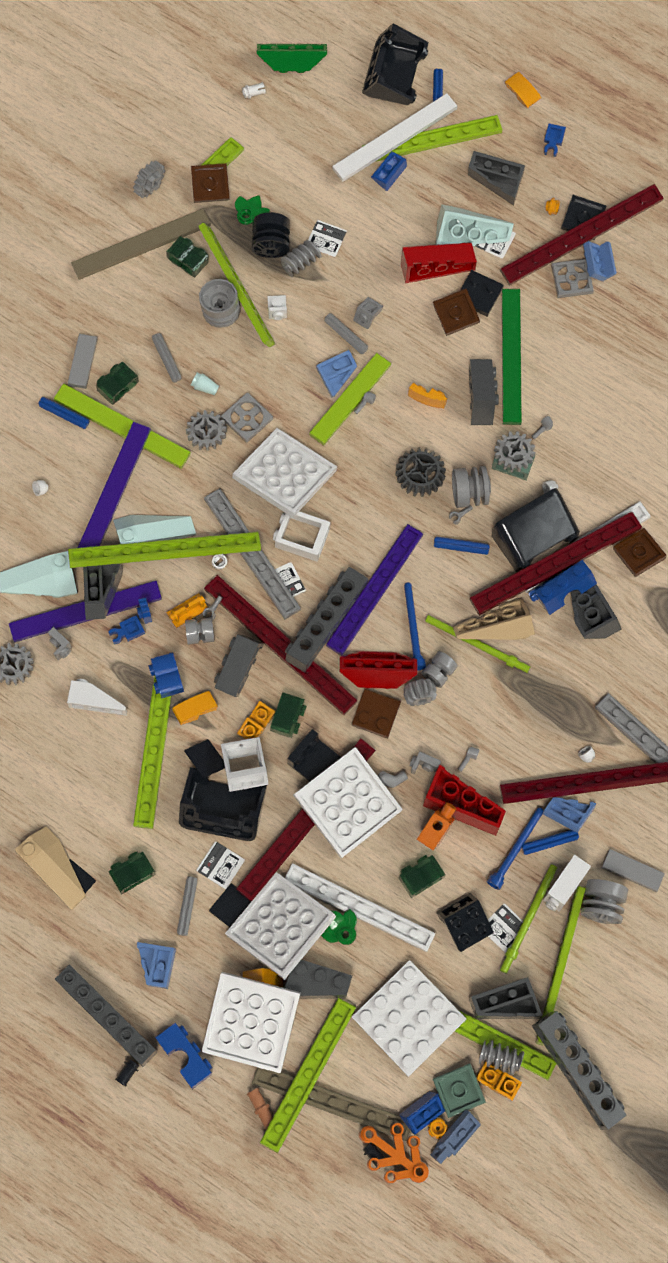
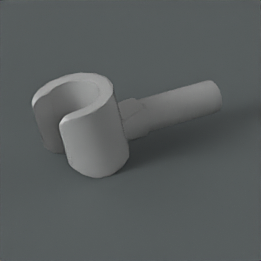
M366 392L363 401L354 412L358 414L367 402L373 404L376 395Z
M549 416L541 420L543 426L532 435L534 440L545 430L552 429L553 421Z
M470 505L459 513L451 512L449 519L457 516L458 519L453 524H459L461 517L473 509Z
M219 595L213 605L203 611V616L205 617L208 612H212L210 617L214 620L216 617L214 611L223 597Z
M469 748L458 770L462 772L470 758L476 760L479 749Z

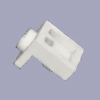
M286 295L267 296L269 319L282 320L287 318Z

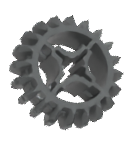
M420 447L417 448V452L413 449L410 450V454L405 452L404 458H399V464L396 465L397 471L395 473L398 477L397 482L402 483L401 488H407V494L413 491L414 497L417 493L424 497L425 492L429 496L432 491L437 492L438 487H442V481L446 477L444 475L446 469L443 468L444 461H440V455L434 457V451L428 453V449L425 448L423 452ZM411 463H414L413 469L406 473V468ZM435 471V477L428 482V476Z

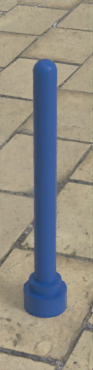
M407 582L404 584L413 651L412 658L417 659V671L425 669L426 662L420 653L412 585Z
M541 807L536 809L497 873L494 872L487 879L486 882L494 889L500 890L503 886L505 873L544 812Z

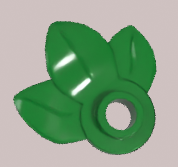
M259 195L247 201L239 196L235 201V209L238 212L237 220L243 225L251 224L254 217L259 214L270 212V209L262 208Z
M349 909L342 915L337 911L330 910L335 914L336 918L321 936L330 943L352 944L357 936L355 930L357 917L355 913ZM345 931L349 932L348 938L343 937Z

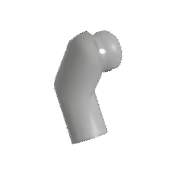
M385 771L378 774L382 783L391 788L398 786L408 779L404 771L395 776Z

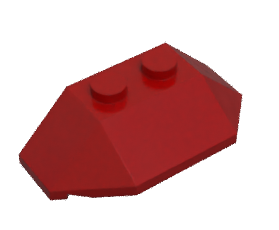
M358 651L340 657L339 672L358 688L397 689L417 675V659L397 652Z

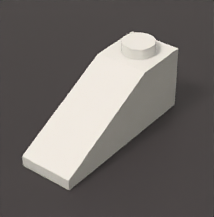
M71 680L67 701L69 708L127 716V709L124 705L93 684L88 683L87 680Z

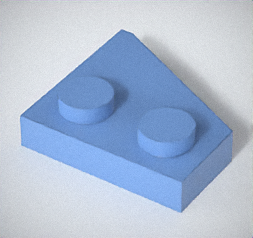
M349 350L316 365V369L331 398L335 397L357 368V364Z
M553 797L544 809L543 815L578 833L595 809L596 803L581 804L578 803V800H565Z
M137 942L142 968L145 972L146 984L151 987L168 989L176 949Z

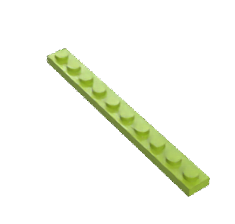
M252 532L68 549L70 568L261 551L259 533Z

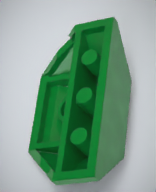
M257 44V55L274 71L280 73H287L288 71L304 73L310 71L327 55V44Z

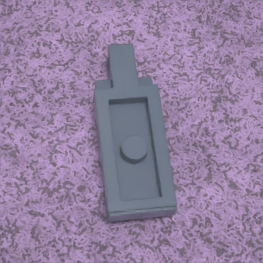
M465 1110L442 1136L430 1155L440 1164L452 1154L455 1156L481 1126V1123L468 1110Z

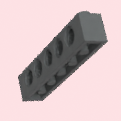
M348 567L346 572L342 571L337 578L338 583L330 587L327 592L328 597L319 602L315 615L311 614L306 621L307 626L298 631L296 635L297 640L294 644L290 643L285 650V653H287L286 661L304 673L367 585L368 578L351 567ZM342 588H348L350 591H343ZM332 602H338L340 605L334 606ZM327 616L330 620H323L321 617ZM315 630L318 631L320 634L314 635L311 633V631ZM307 645L309 649L305 650L302 649L300 646Z
M70 964L55 978L57 983L142 1067L157 1053L156 1049Z
M558 1011L548 1013L532 1025V1028L600 1130H609L627 1116L624 1112L623 1104L614 1097L611 1086L604 1082L600 1076L601 1071L596 1065L592 1064L589 1059V1053L580 1046L577 1041V1035L566 1025L565 1017L558 1013ZM556 1029L560 1032L559 1040L554 1035ZM567 1047H570L572 1050L571 1057H568L566 1054ZM579 1064L583 1066L582 1074H579L578 1072ZM591 1081L595 1084L593 1092L589 1088ZM602 1099H604L607 1103L605 1109L601 1107Z

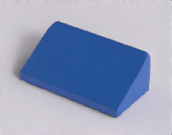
M391 151L371 178L384 190L388 191L406 169V159Z
M429 1091L400 1113V1116L411 1132L416 1135L444 1113L445 1109L438 1094Z

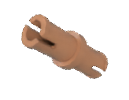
M256 1088L247 1093V1096L256 1110L254 1113L258 1114L265 1130H267L273 1116L269 1110V1104H266L259 1088Z

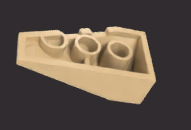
M522 598L499 605L498 610L492 613L487 611L479 619L471 618L453 627L457 639L518 640L535 635L531 614Z
M47 827L30 835L15 849L17 855L71 910L86 897L60 840Z

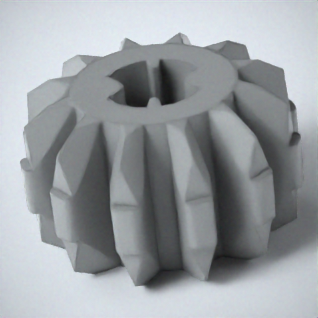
M422 678L409 682L403 689L404 698L410 706L425 705L435 700L437 696L436 686L430 679L424 680Z

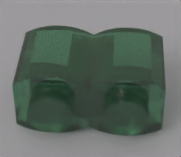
M180 236L166 251L167 258L195 278L208 264V254L204 249L193 246L194 244L190 239Z
M121 362L120 364H115L109 374L103 375L97 380L96 388L113 405L125 393L137 385L139 378L124 362Z
M283 692L272 720L270 731L292 738L294 734H298L301 725L298 723L299 717H304L307 708L304 705L305 699Z
M134 852L128 856L129 860L126 862H117L110 867L109 875L121 895L156 875L144 852Z
M425 855L417 860L418 864L414 867L409 865L400 871L401 875H399L398 879L411 898L445 878L446 874L433 855L430 857Z

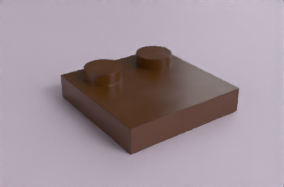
M227 163L191 166L194 203L230 200Z
M467 289L433 301L434 309L446 336L480 323Z
M645 528L613 546L614 552L634 577L665 560L667 556Z
M364 689L352 726L388 739L401 701Z

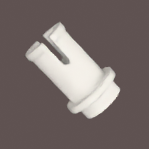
M263 82L251 86L245 85L242 88L244 98L251 99L252 96L265 94V89L258 90L265 87Z

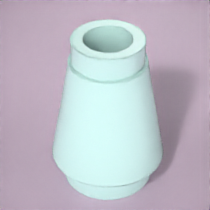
M198 372L191 383L195 390L214 396L219 388V385L205 374Z

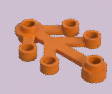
M395 1123L390 1127L395 1149L378 1137L373 1127L365 1126L359 1131V1138L363 1143H373L390 1156L383 1159H369L367 1162L369 1170L376 1171L381 1167L398 1164L407 1169L399 1172L393 1170L385 1172V1182L390 1184L396 1182V1180L410 1178L413 1182L421 1183L427 1179L429 1174L428 1167L420 1160L418 1148L420 1139L415 1135L407 1139V1146L411 1150L412 1161L405 1157L402 1140L404 1128L400 1123ZM395 1126H398L400 1128V1132L398 1134L394 1132ZM367 1130L371 1131V1138L366 1137ZM412 1138L417 1141L415 1146H412L410 1143ZM372 1160L377 1162L376 1168L371 1167ZM417 1168H420L422 1170V1174L420 1176L416 1175ZM389 1173H392L394 1176L392 1181H389L387 1178Z

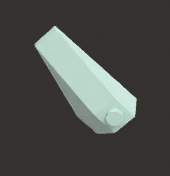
M441 205L437 220L436 245L472 243L473 246H476V244L507 242L510 240L514 224L458 207Z
M129 515L113 520L120 544L174 540L196 535L191 516Z
M68 551L48 555L0 572V593L45 595L55 598L78 594L73 570L69 564Z

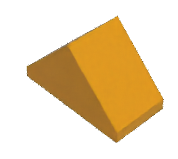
M261 968L243 971V977L283 988V978L271 969Z

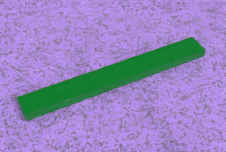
M502 289L503 425H521L520 289Z

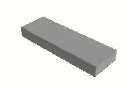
M79 334L68 386L87 388L98 340L96 336Z
M611 849L608 851L602 869L654 892L658 891L665 874Z

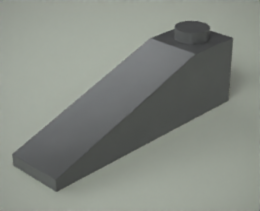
M597 584L582 594L578 590L571 591L575 624L584 639H605L622 630L616 615Z

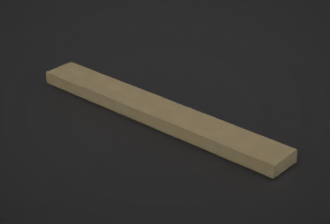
M201 209L73 261L71 264L80 280L200 231L198 226L202 223L207 224L209 227L211 223L204 209Z
M258 1067L252 1084L285 1096L295 1077ZM314 1085L305 1102L307 1105L363 1126H371L375 1130L393 1136L390 1132V1127L395 1123H400L404 1128L402 1140L407 1141L410 1129L399 1115L318 1085ZM395 1126L394 1132L398 1134L400 1132V1128L398 1126Z

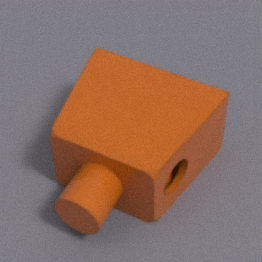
M446 803L443 809L439 808L436 810L416 840L431 850L439 846L455 821L452 815L456 811V807Z

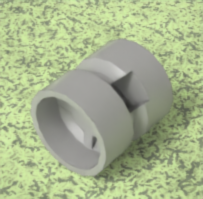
M212 617L201 618L200 621L196 619L185 620L188 645L198 644L200 640L204 643L214 642Z
M438 651L431 660L432 664H428L425 667L422 675L425 679L433 681L436 687L441 688L448 680L447 675H452L458 665L450 656Z

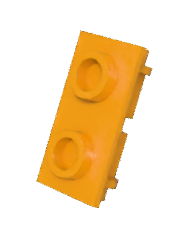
M198 593L166 613L174 626L178 628L185 624V620L193 619L203 613L208 606L205 603L204 597Z

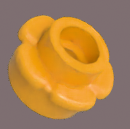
M552 198L546 203V211H548L549 215H557L560 201Z
M437 1118L428 1124L429 1135L436 1139H441L448 1131V1125L441 1118Z

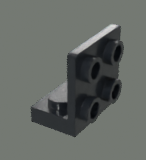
M312 729L287 758V764L310 782L339 760L341 756L320 741L318 733Z
M471 893L436 912L439 919L447 926L460 952L494 932L479 900Z

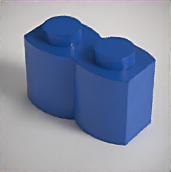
M169 653L151 658L152 664L148 666L151 676H156L157 682L153 683L156 694L160 693L161 698L184 692L174 654Z

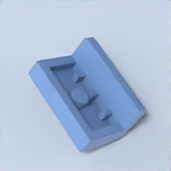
M588 241L583 244L584 256L588 267L587 272L590 277L605 281L616 275L617 272L610 242L597 245Z

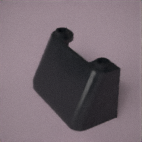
M394 23L390 25L376 40L362 93L368 97L403 105L412 104L417 96L415 89L411 88L417 64L421 59L424 60L426 58L429 42Z
M554 488L498 521L493 528L491 537L514 570L518 572L532 565L531 562L536 556L561 541L574 542L578 539L580 531L562 495L557 488Z
M190 767L180 801L179 824L188 830L243 841H253L257 836L267 785L229 792L227 784L209 781V776L203 778L196 768Z

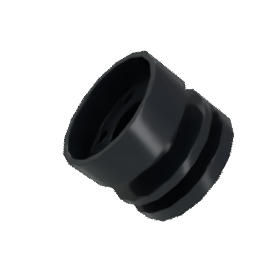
M274 212L262 213L254 217L252 222V251L256 255L265 258L285 256L290 251V219L285 215Z

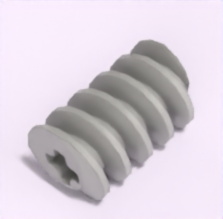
M306 240L298 248H294L292 252L281 257V264L285 272L290 277H293L292 271L298 274V267L304 270V263L310 266L309 259L312 262H316L315 255L319 259L322 255L314 243Z
M492 1040L487 1045L484 1041L479 1056V1064L486 1060L487 1067L494 1063L495 1070L502 1065V1072L505 1073L510 1068V1075H513L515 1071L519 1072L524 1051H521L517 1056V1049L515 1048L509 1053V1046L501 1050L500 1043L494 1048Z

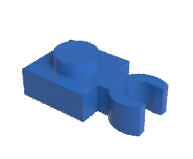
M548 124L544 142L549 144L544 148V155H547V151L552 149L554 150L553 157L557 156L558 148L556 145L562 146L566 127Z
M146 597L138 599L140 607L136 609L139 619L143 618L145 624L151 623L152 618Z
M137 615L120 622V629L113 628L108 631L110 636L113 634L118 635L116 639L112 640L114 645L119 644L122 638L126 637L127 642L145 634Z

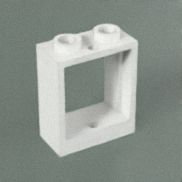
M298 512L292 518L320 528L314 546L311 549L283 539L289 520L292 517L282 513L279 524H281L280 529H276L273 536L275 548L318 562L330 530L331 522L302 512Z
M259 737L221 744L229 792L268 785L267 771ZM251 755L258 756L260 767L231 772L229 759Z
M574 855L543 901L546 902V907L552 911L557 910L560 912L591 866Z

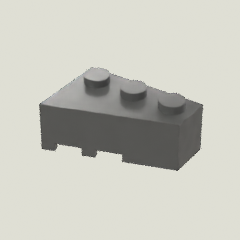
M473 151L468 167V176L514 206L524 175L525 165Z
M470 359L471 425H493L495 405L499 404V395L495 394L498 385L497 380H494L496 378V367H493L492 359Z
M122 563L83 567L86 620L106 618L122 578Z
M237 634L236 637H233L229 645L231 648L230 653L224 656L221 664L224 667L221 673L218 672L214 679V683H216L214 688L231 696L239 697L249 676L248 673L251 666L257 660L255 657L259 648L262 649L264 644L245 635Z
M300 960L289 974L285 988L301 992L299 999L346 998L353 975Z
M528 977L471 996L469 999L475 1019H540L542 1017Z

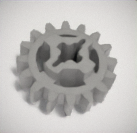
M156 160L154 162L151 161L150 165L146 164L145 169L142 168L138 172V178L134 181L133 192L141 198H147L149 194L152 195L153 190H157L160 187L161 180L164 178L165 167Z
M204 410L203 415L197 412L196 418L191 416V422H187L188 429H186V434L188 435V441H192L193 447L198 444L199 450L206 447V450L209 451L210 446L216 449V443L222 445L221 439L226 438L225 432L227 430L226 426H224L225 421L220 420L219 414L214 416V411L207 414V411ZM205 426H207L208 429L207 435L204 432Z
M510 431L508 437L503 434L501 440H497V446L494 449L497 452L495 453V459H499L498 465L504 464V470L510 467L511 472H513L514 468H517L518 472H520L522 466L527 469L528 463L532 464L533 457L535 456L533 451L535 445H530L531 438L525 439L526 434L519 436V431H517L513 435Z
M8 643V648L6 649L1 646L0 662L3 657L4 660L0 664V682L2 683L6 680V684L9 685L13 681L17 685V681L20 680L24 683L23 677L29 678L30 674L28 671H33V666L30 664H33L34 661L33 658H30V651L26 652L24 646L19 649L17 643L14 647H11V644ZM9 659L15 664L16 669L10 665Z

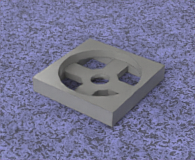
M586 259L551 264L557 298L593 294L594 290L591 277L587 272ZM574 266L579 267L584 272L578 273L575 271ZM567 267L566 275H558L562 268ZM574 275L576 279L572 281L569 279V276ZM581 280L588 281L584 289L578 288V282ZM567 282L570 284L571 290H563L560 287V283Z
M247 392L221 415V419L247 443L273 420V416ZM244 403H251L254 407L250 411H245L240 406ZM234 412L240 417V420L235 424L231 420V414ZM260 412L263 414L261 425L254 418ZM249 415L251 419L249 421H245L244 416ZM244 426H250L253 430L242 431L241 429Z

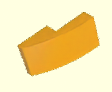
M519 71L505 81L506 87L516 94L518 101L525 107L529 108L541 99L538 91Z
M412 383L409 387L408 396L431 407L445 408L447 398L443 392L432 388L427 393L424 387Z
M207 691L174 706L172 711L180 725L198 720L200 715L216 711L218 705L210 691Z
M259 701L237 734L244 739L259 737L277 711L264 702Z
M486 1061L476 1075L479 1083L513 1101L522 1084L521 1081L508 1073H504L499 1069L495 1070L492 1065L487 1067Z

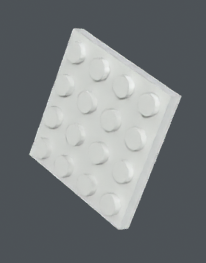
M276 428L233 473L232 478L293 518L337 471V466Z
M356 747L293 794L340 858H343L403 810Z
M276 872L225 934L285 980L336 916Z
M410 960L352 1016L355 1022L408 1077L466 1020L457 1008Z
M221 972L202 1052L281 1073L301 992Z

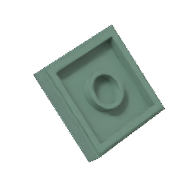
M471 1063L433 1079L448 1118L487 1103Z

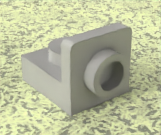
M369 297L366 298L357 307L353 319L354 322L369 329L373 319L382 311L383 305Z
M53 627L48 632L51 638L49 641L58 648L53 654L59 661L61 658L64 659L69 655L72 647L70 642Z
M419 752L418 756H413L409 766L412 767L411 773L415 774L419 765H422V768L428 772H437L441 761Z

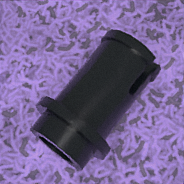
M130 1059L124 1062L125 1066L117 1078H115L117 1082L125 1087L135 1071H139L137 1069L139 1065Z
M369 1143L363 1148L364 1155H367L370 1159L385 1158L373 1143ZM372 1160L373 1164L377 1167V1162Z

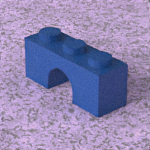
M581 560L537 589L535 593L541 605L551 615L565 605L564 598L568 593L578 590L582 594L595 586L597 582L592 571Z
M174 1023L155 1038L168 1056L176 1051L187 1053L189 1057L188 1063L180 1070V1073L193 1090L212 1075L210 1070L213 1067L206 1058L202 1060L198 1055L200 1049L193 1041L190 1044L186 1038L189 1034L182 1025L178 1027Z

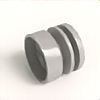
M213 279L201 288L199 301L206 322L218 328L232 325L240 315V304L234 285L228 280Z
M485 466L479 467V475L477 468L472 467L471 476H468L466 468L452 470V489L456 508L469 507L470 498H473L475 506H479L480 497L483 505H489L491 485Z
M588 880L585 895L592 899L583 901L582 905L585 908L581 909V915L598 923L621 924L623 917L619 914L624 913V908L617 904L626 903L628 888L607 880Z

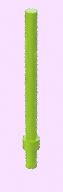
M430 615L427 616L425 622L456 637L452 626ZM460 639L506 662V665L511 668L516 667L525 673H528L531 666L517 660V657L509 656L477 639Z
M550 864L511 947H508L505 953L506 958L500 968V971L507 974L513 960H516L519 954L518 949L557 870L555 865Z

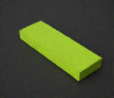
M230 137L201 165L227 163L228 166L244 151V147Z

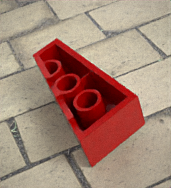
M472 243L402 247L401 268L405 284L476 270L477 260Z
M440 764L423 804L424 807L436 811L439 808L443 809L446 803H450L456 807V811L452 815L455 820L495 836L506 813L503 808L486 796L480 795L476 792V789L460 781L459 777L450 774Z

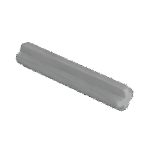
M332 313L325 317V322L360 354H364L368 350V345Z
M160 333L153 335L152 340L172 382L180 381L181 374Z
M187 877L177 928V934L181 936L188 935L197 886V878Z

